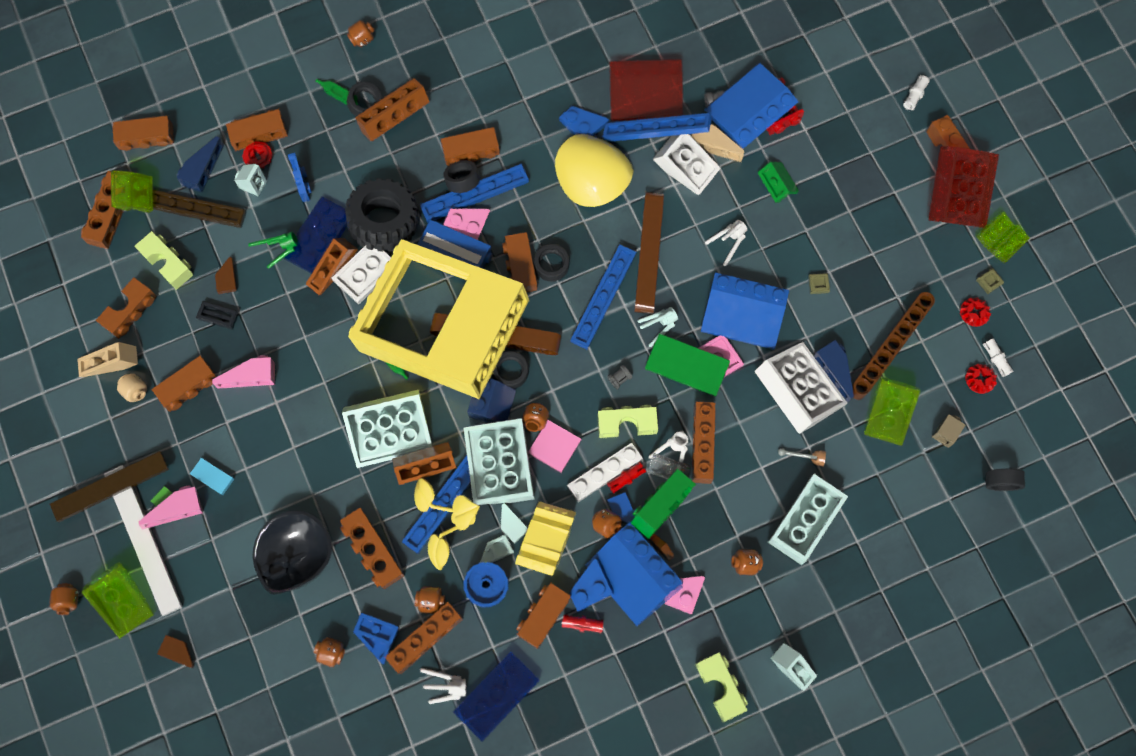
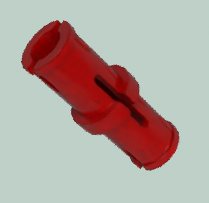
M638 462L608 482L607 485L612 493H615L626 484L630 485L634 479L646 473L645 468H642L643 465Z
M564 614L562 627L579 629L580 632L586 630L602 633L604 620L590 619L583 615L582 617Z

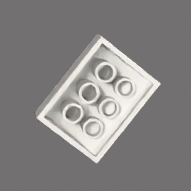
M804 342L767 359L755 370L757 376L799 434L848 404Z

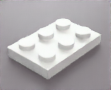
M364 246L332 277V280L357 304H360L373 292L377 279L383 274L385 265L390 261L391 257L385 251L369 250Z

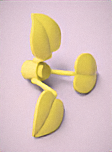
M420 478L414 493L417 508L422 512H426L429 507L454 512L452 513L451 520L456 526L441 533L439 536L433 534L428 542L430 560L438 570H442L449 557V546L443 537L457 529L464 530L469 525L474 524L475 515L480 506L463 495L455 498L453 508L434 505L432 501L435 495L432 486L428 481Z

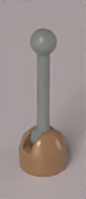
M784 448L778 450L780 456L791 455L810 458L815 465L824 467L826 451L817 450L812 455L786 451Z

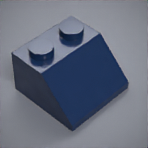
M489 379L480 399L471 397L467 411L469 418L488 423L508 421L516 390L497 380Z

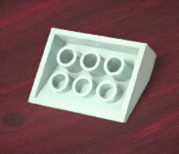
M419 390L343 407L342 414L357 468L392 460L395 457L432 447Z
M522 418L465 427L464 435L473 503L484 505L535 499Z

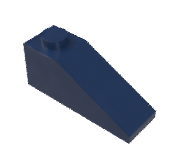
M219 137L213 138L184 162L182 168L177 173V179L182 186L203 192L224 147Z
M834 340L817 351L814 357L848 403L854 397L848 359L845 354V348Z

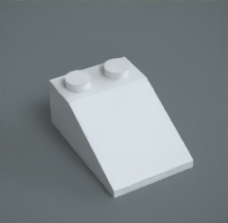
M689 134L671 136L653 158L667 174L697 195L701 194L720 170V167Z

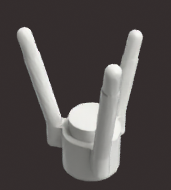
M736 220L733 224H730L727 228L705 241L707 245L725 234L722 237L723 241L728 237L732 239L737 238L723 266L728 264L739 244L745 238L744 233L747 231V227L742 221Z
M684 431L676 432L671 439L649 455V458L652 459L670 446L675 451H681L678 462V469H681L685 452L688 450L686 447L688 443L687 435Z
M424 668L420 669L423 673L453 680L449 681V685H424V689L449 690V694H453L429 700V704L460 699V696H465L466 679H461V676H452Z

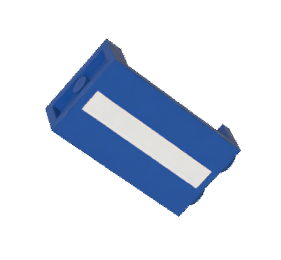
M433 220L429 221L417 244L484 269L486 263H490L493 257L490 245Z

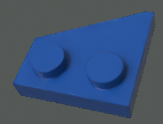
M574 106L559 117V121L573 135L586 134L594 136L605 127L606 123H609V119Z
M295 153L288 154L299 195L303 202L310 201L309 193L312 192L309 182H305V177H307L306 169L304 166L301 167Z
M598 558L591 562L569 592L577 611H581L614 594Z
M361 613L353 632L374 654L378 661L385 665L387 661L385 657L390 653L400 627Z

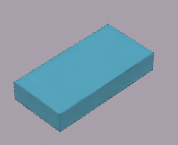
M202 458L190 472V475L221 495H224L234 481V478Z

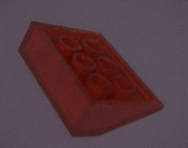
M682 60L610 61L611 120H643L683 116Z
M941 146L928 221L986 228L999 154L961 147Z

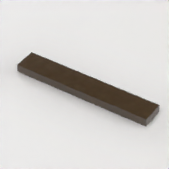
M139 187L134 202L139 207L242 228L247 213L242 208Z
M159 451L50 503L57 522H61L168 471L169 467L163 453Z

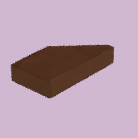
M229 257L215 274L218 294L237 291L232 257Z
M653 534L649 539L644 535L653 547L667 560L670 561L674 557L667 543L656 534Z
M166 635L157 654L193 668L194 663L191 660L187 643Z

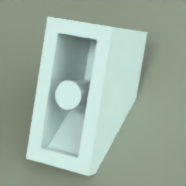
M256 164L243 165L235 176V182L240 189L256 196L260 195L267 182L259 165Z
M785 643L771 657L776 666L803 691L817 677L801 654Z

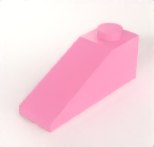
M258 356L212 380V383L217 389L275 385V363L271 357Z
M191 486L179 488V491L171 494L138 521L139 526L142 529L202 514L196 488Z

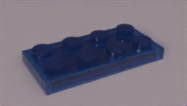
M321 196L296 234L298 245L294 247L295 251L289 253L283 259L312 274L332 240L340 238L346 229L345 208Z
M510 652L453 713L483 742L540 680Z

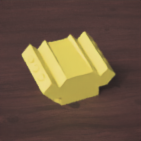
M539 501L515 564L553 576L571 533L576 512Z

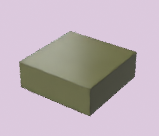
M993 268L976 280L987 294H990L1004 284V281Z
M828 273L809 274L810 294L830 292Z

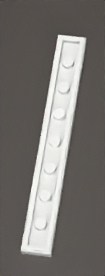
M121 465L107 473H104L105 477H107L125 467ZM132 487L113 496L161 615L165 616L182 608L151 529H142L139 526L138 521L145 515L134 488Z

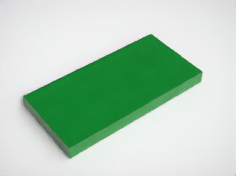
M659 334L645 370L716 397L729 367L730 360Z

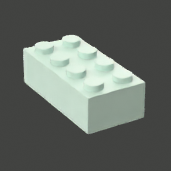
M814 474L808 480L768 543L799 564H804L848 496Z

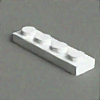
M631 443L568 484L567 487L577 502H580L621 475L622 471H627L642 461L643 458Z

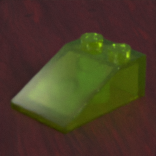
M880 377L864 435L902 446L920 394V389L912 385Z
M120 562L87 583L82 590V594L119 639L154 615L136 583Z

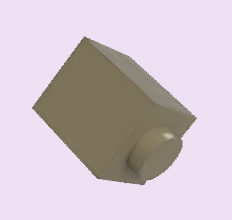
M948 414L942 420L932 438L949 448L955 443L965 424L957 416Z

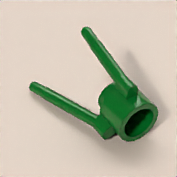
M289 232L280 236L251 242L248 246L279 243L282 249L286 248L287 250L267 265V268H271L289 253L295 251L294 247L298 245V239L294 232Z

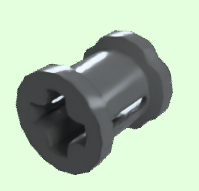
M621 365L620 369L614 374L607 376L610 383L617 390L622 383L633 378L624 365Z

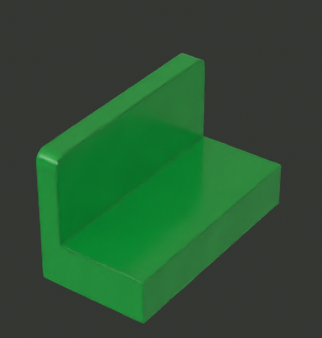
M770 162L758 172L775 203H779L789 194H797L799 192L782 162Z

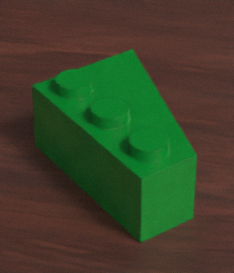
M677 469L665 483L662 482L657 487L654 495H649L644 502V507L640 505L633 513L635 517L631 524L649 539L683 503L696 484Z

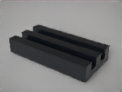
M202 301L196 318L200 321L233 330V324L236 323V317L239 315V312ZM208 307L228 314H232V316H225L219 313L205 310L204 308ZM202 313L229 321V323L203 316Z

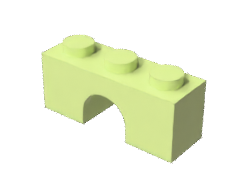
M151 231L135 247L152 265L160 259H166V264L159 272L177 290L193 276L189 270L191 266L184 259L180 261L177 258L179 256L177 251L173 247L168 248L165 245L167 241L160 234L156 236Z
M642 405L640 408L633 409L631 406H624L618 410L607 407L598 411L599 438L618 437L619 425L625 421H630L636 425L638 435H652L658 432L656 407H651V405Z
M718 653L695 664L704 683L718 680L724 686L723 697L713 702L722 722L747 711L745 707L748 705L743 694L739 695L736 688L738 686L737 680L734 675L729 674L727 670L729 664L724 655L721 656Z

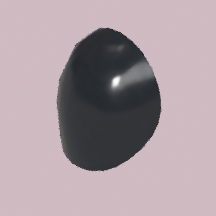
M288 511L271 518L258 533L252 554L256 574L264 589L270 594H281L311 583L320 576L330 560L332 552L331 539L322 522L309 513Z

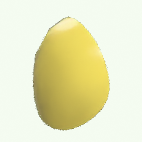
M578 134L567 139L561 145L555 159L556 174L561 187L572 201L582 206L596 207L614 200L624 192L632 180L633 168L627 157L607 141L590 135Z

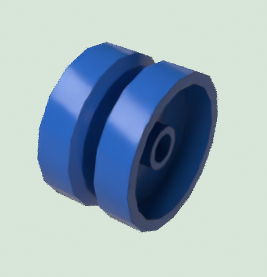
M481 562L474 565L467 572L464 579V591L467 598L473 604L481 607H491L498 604L505 597L508 590V579L505 572L498 565L491 562ZM485 580L490 583L489 588L486 589L482 587V583Z

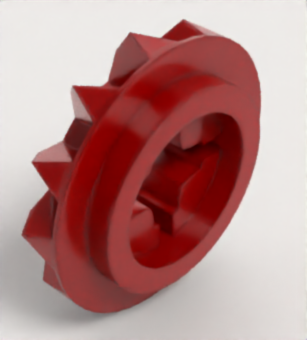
M253 142L243 151L245 164H256L260 168H265L270 163L271 157H273L270 147L263 142ZM255 151L260 155L261 160L255 158Z
M970 297L960 307L961 318L970 326H982L988 322L991 316L990 306L986 304L985 300L982 301L978 297ZM974 307L976 310H981L978 316L976 313H970Z
M976 364L971 366L966 372V383L976 393H988L997 384V375L994 374L993 368H989L986 364ZM980 374L983 377H988L984 380V383H982V380L976 379Z

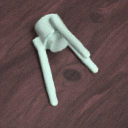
M669 307L666 310L663 309L655 314L639 319L638 323L648 321L640 326L643 329L660 321L663 326L667 325L659 333L664 335L675 326L674 322L678 320V316L674 309ZM658 335L649 344V347H652L655 344Z

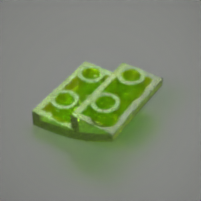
M112 171L111 207L126 211L135 209L146 213L152 212V176L134 172Z
M1004 211L999 212L976 235L984 247L1003 263H1006L1030 239L1020 225L1012 223Z

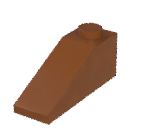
M334 238L306 282V285L318 295H322L333 282L332 277L354 257L358 249L345 238Z

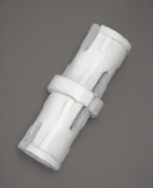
M919 76L914 87H911L910 94L904 102L906 109L910 110L911 108V110H914L918 100L923 97L924 89L929 83V79L926 76Z
M994 339L983 344L991 357V362L996 365L1002 377L1014 372L1005 358V353L1001 352Z

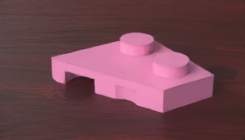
M450 209L443 225L478 240L490 210Z
M705 577L680 578L683 582V588L664 604L692 614Z

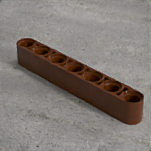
M645 193L634 311L637 313H654L664 202L663 193Z
M923 292L916 298L852 384L854 399H863L870 392L935 302L934 296L931 293ZM920 300L925 301L927 306L922 305ZM910 314L914 315L917 320H913ZM899 328L904 329L906 331V334H902L899 331ZM888 343H893L896 349L891 348ZM878 357L884 358L885 363H881ZM867 371L873 372L875 378L869 377ZM856 386H861L864 392H859Z
M433 314L429 333L438 336L449 315ZM516 326L505 348L555 356L559 352L561 335L554 332Z

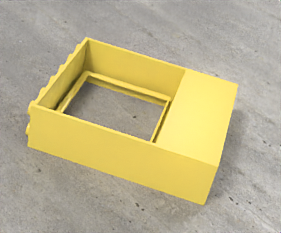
M401 239L400 243L395 246L390 261L386 263L383 274L377 279L373 292L369 294L366 305L360 310L355 325L350 328L348 337L361 353L480 399L529 302V298L521 282ZM412 260L467 280L428 356L372 335Z

